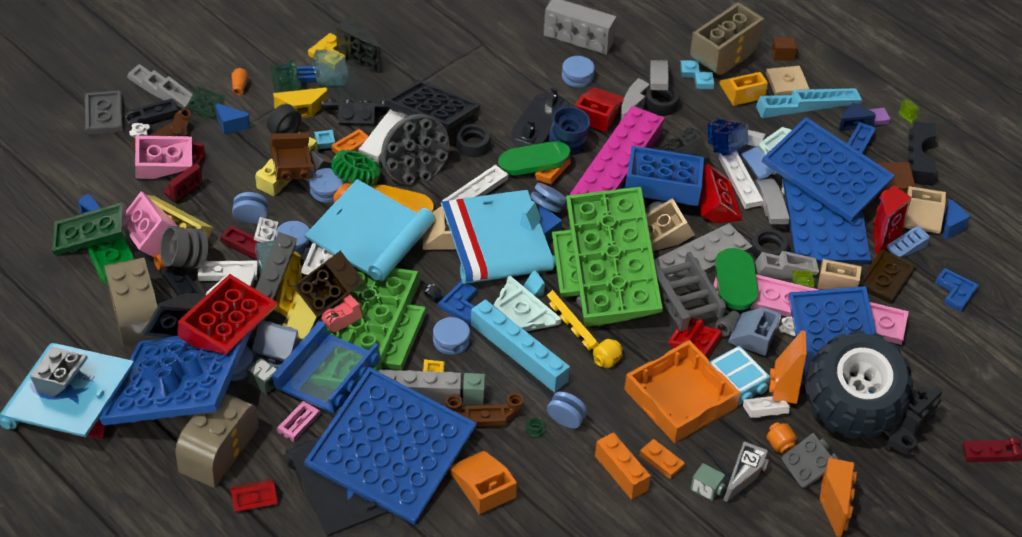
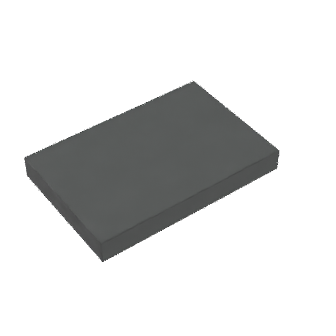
M121 91L85 93L86 135L123 132Z

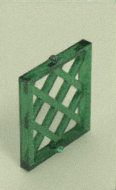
M196 86L186 108L198 115L214 119L216 115L215 101H219L218 104H221L224 96ZM209 96L211 100L205 101L204 97ZM201 98L203 102L198 103L196 99ZM213 102L214 106L209 107L207 103ZM205 104L206 108L201 109L199 105Z

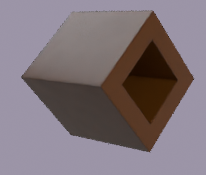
M773 37L771 48L773 61H794L795 54L798 53V44H795L794 37Z

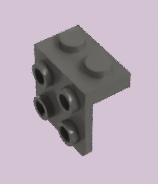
M814 433L782 456V461L802 488H807L824 475L828 458L840 459L835 453L831 455L828 451L831 447L824 438L819 439Z

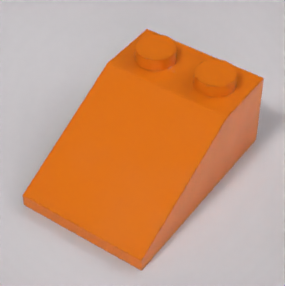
M801 331L777 358L774 369L770 368L769 392H772V401H786L797 404L806 358V331Z

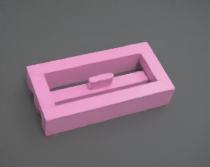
M303 401L277 427L278 433H283L284 437H290L291 441L295 442L320 416V411ZM305 409H307V411H306L302 416H300V417L298 418V416H299ZM296 420V422L289 429H287Z

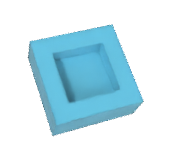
M681 60L682 77H694L695 72H699L698 61Z
M695 72L696 89H714L712 72Z
M333 130L315 132L318 149L331 148V145L335 143Z

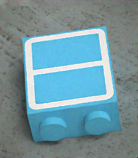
M740 345L710 361V364L741 392L738 406L744 403L745 399H752L758 394L765 393L769 387L770 376Z

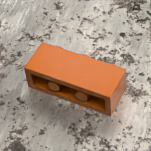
M614 432L596 442L595 457L631 500L649 490L650 474Z

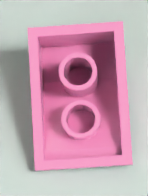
M136 136L135 179H155L185 171L192 166V137Z
M142 191L126 210L127 216L131 219L127 223L129 236L137 248L153 257L158 255L165 229L168 226H178L172 218Z

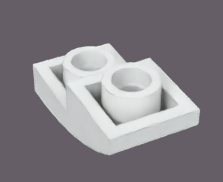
M260 217L254 240L273 245L278 222Z

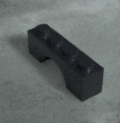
M914 121L913 128H909L908 138L911 140L908 143V151L911 152L908 155V162L910 163L915 184L932 186L934 181L936 161L923 153L924 150L932 149L936 137V124Z

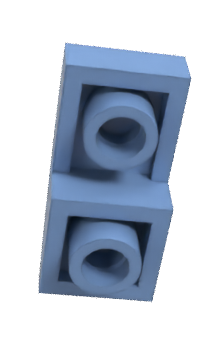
M758 147L741 154L743 161L750 167L752 174L758 180L767 178L775 172L762 163V158L765 155Z

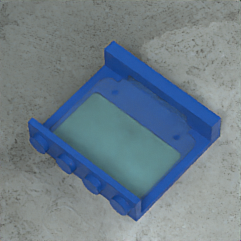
M319 321L272 374L276 389L335 414L343 406L368 367L373 368L379 363L381 355L378 344L374 343L369 350H366L328 334L326 323Z

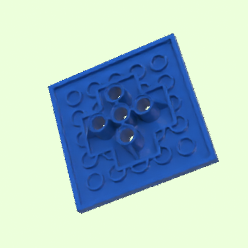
M251 332L228 354L193 347L178 336L139 341L130 358L135 364L104 409L100 417L102 425H116L125 422L155 420L166 417L172 418L175 416L218 411Z

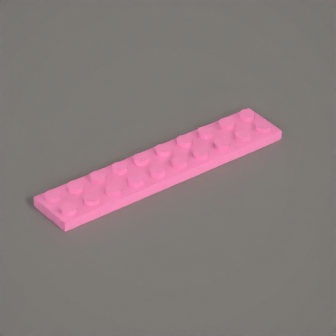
M756 275L758 296L756 302L750 308L758 309L764 307L781 313L782 316L792 317L788 300L789 292L818 289ZM715 278L714 286L718 294L717 279ZM869 302L876 333L884 336L883 339L888 342L901 345L909 311Z

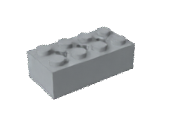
M551 0L546 7L545 36L603 54H607L614 43L616 16L564 0Z

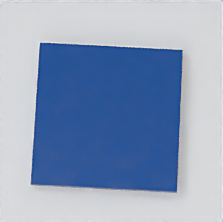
M368 367L304 461V466L363 498L375 502L376 505L415 525L475 430L477 423Z

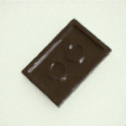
M881 249L860 279L858 287L866 286L868 294L892 304L915 270L916 264Z

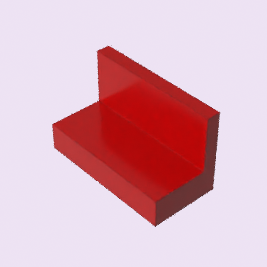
M272 479L230 486L235 512L277 504L275 485Z

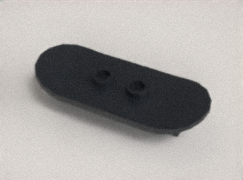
M551 87L550 92L535 96L518 119L511 132L512 141L517 147L541 144L546 141L550 134L554 113L562 107L569 106L568 101L558 95V89Z

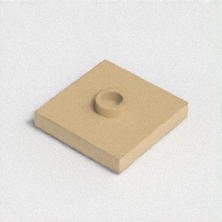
M800 66L766 70V75L775 96L792 95L793 90H809Z

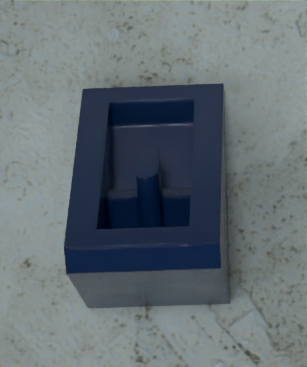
M852 103L842 114L838 129L839 131L855 130L859 122L873 127L876 114L858 104Z

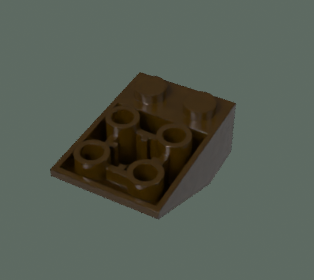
M340 250L293 285V287L314 315L319 317L360 287L364 280Z

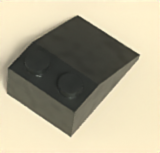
M185 293L159 303L142 332L143 336H178V321L204 298V295Z

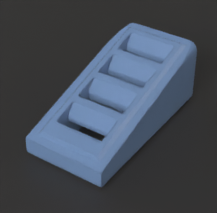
M917 226L888 244L886 248L892 254L904 258L927 247L930 237L920 226Z

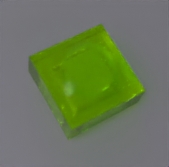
M905 99L902 101L899 114L912 124L917 120L920 108L909 99Z
M812 270L792 272L794 284L814 288Z

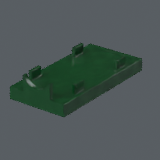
M121 202L55 221L52 241L53 254L57 256L67 252L74 253L78 249L102 242H113L117 238L124 237L125 233L129 235L127 223L131 219L126 214V205Z

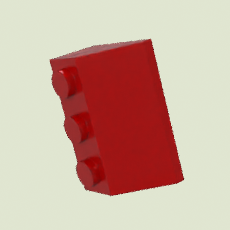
M707 164L703 167L702 188L699 198L701 215L713 223L741 221L742 216L731 181Z
M895 186L883 191L880 196V205L876 210L877 216L873 222L874 227L872 231L876 254H879L881 249L885 250L888 244L901 236L912 199L911 196Z

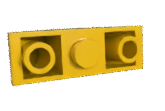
M327 88L273 93L274 107L276 109L282 104H290L300 112L301 118L313 117L322 108L321 102L327 100Z

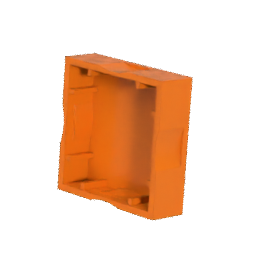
M690 340L668 351L661 358L648 362L626 374L624 388L673 443L680 441L736 409L741 393L722 373L710 364L706 356Z

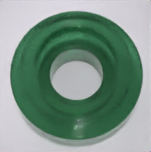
M538 417L530 418L525 424L526 433L532 437H539L545 432L546 426L543 420Z

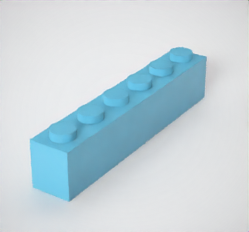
M486 299L471 309V325L553 392H556L569 382L570 366Z

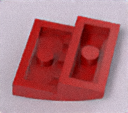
M691 318L688 329L680 331L677 328L669 339L668 345L676 348L690 340L708 358L722 338V330L706 327L703 320Z

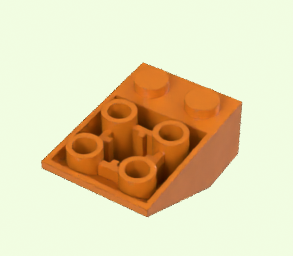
M486 451L453 464L449 469L479 515L516 498V480L504 465Z
M828 458L821 484L820 501L836 536L841 537L842 532L847 531L849 519H851L853 506H851V501L854 498L855 489H853V484H855L857 472L853 471V462Z

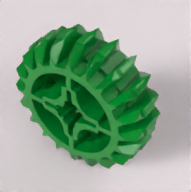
M349 149L338 151L335 157H333L331 165L334 175L351 185L358 179L371 187L377 183L381 172L380 166L376 161H373V158Z

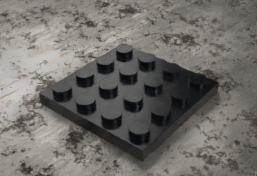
M421 80L387 98L385 101L386 107L391 108L394 112L404 113L407 117L415 114L431 116L439 121L446 131L478 112L481 106L477 102Z

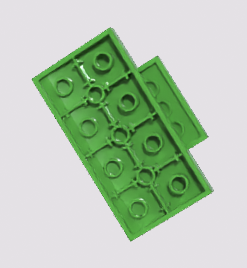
M641 187L567 195L570 230L552 232L560 297L580 295L584 327L620 322L662 312Z
M354 267L364 280V283L350 293V295L359 303L362 318L336 332L331 331L327 327L328 334L366 350H369L374 343L378 344L381 359L372 369L378 372L383 368L402 370L427 313L426 307L411 305L420 284L418 271L394 268L384 280L380 281L373 279L370 275ZM342 299V300L339 301L337 304H335L334 306H332L330 309H334V307H336V306H338L339 304L343 303L344 300ZM323 314L320 315V317H319L317 323H318L319 321L323 322V321H322V315H323ZM339 347L307 384L335 391L363 357Z

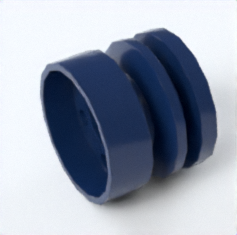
M570 106L556 110L552 118L549 142L565 143L569 146L571 155L581 152L586 145L590 126L588 115L583 110Z

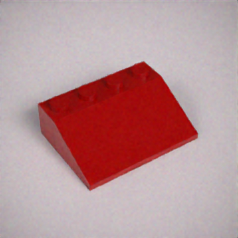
M229 274L178 321V337L193 347L228 354L278 306V303Z

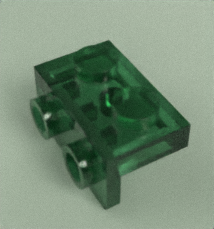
M290 60L289 64L271 65L270 70L275 93L302 90L301 81H298L297 77L299 69L298 66H295L294 60Z

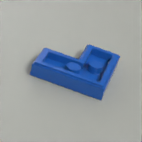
M946 268L943 269L935 284L951 291L946 297L944 304L959 312H962L979 287L978 284Z
M461 281L438 303V308L455 318L463 320L470 326L471 309L475 306L470 304L469 301L477 294V289Z

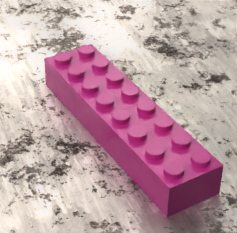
M631 106L570 195L625 189L631 146L652 149L662 134L664 117Z

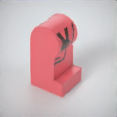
M350 294L343 298V303L334 307V309H328L322 315V321L333 332L339 331L362 318L360 305Z

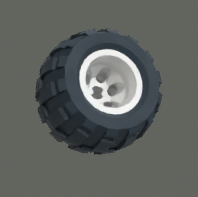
M854 331L848 335L844 333L827 342L826 346L824 345L818 350L807 371L805 386L807 400L811 403V411L817 420L821 419L825 423L826 429L832 433L835 431L842 433L845 438L856 439L858 436H862L864 439L880 435L884 430L891 429L899 422L909 407L913 392V380L907 358L901 356V349L894 342L892 344L883 339L884 336L877 333L870 335L865 334V331ZM850 373H854L856 377L850 376Z

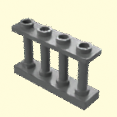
M691 252L686 253L685 263L664 269L660 268L657 262L654 261L660 298L680 331L688 329L689 321L693 317L713 311L718 319L723 317L724 310L726 309L723 299H720L715 286L711 285L708 280L707 273L701 269L698 259L694 258ZM688 270L692 276L672 283L665 277ZM692 284H697L700 288V291L684 296L676 295L674 292L676 289ZM704 297L709 305L689 311L685 310L682 305Z

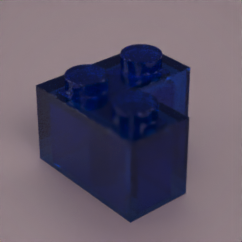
M720 118L709 122L708 144H713L714 152L721 153L723 156L731 155L748 144V123Z

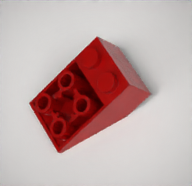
M594 87L580 97L575 107L583 110L590 119L589 127L607 132L622 108L624 97Z

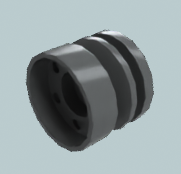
M168 226L162 235L160 243L162 263L168 267L183 266L184 268L200 269L204 265L208 254V238L203 229H185L184 227Z

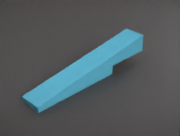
M856 88L793 90L792 95L760 96L756 108L761 118L846 106L852 103L859 104L862 102V99Z

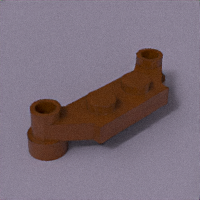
M187 108L179 110L174 115L173 122L150 136L185 137L188 134L186 129L191 116L190 110ZM136 137L131 142V147L134 151L136 146Z
M511 393L508 395L505 405L463 406L460 396L450 395L446 398V407L477 423L476 427L506 426L508 420L520 415L524 398L519 393Z

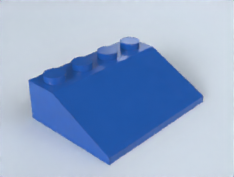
M631 146L625 188L641 187L643 197L652 200L669 201L673 198L677 203L698 206L702 188L704 157Z

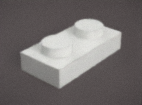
M773 396L745 399L743 404L749 416L755 418L789 413L788 403L786 401H772Z

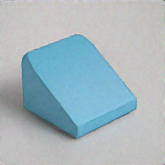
M534 201L530 202L520 222V225L529 230H534L541 219Z
M533 271L523 287L536 298L544 296L545 283L537 271Z

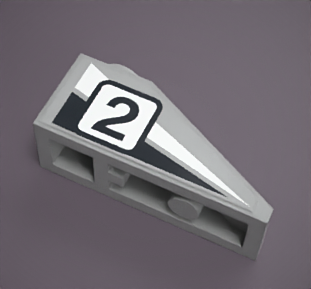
M747 442L743 443L723 499L724 501H729L756 480L761 470L765 472L769 461L765 458L768 450Z

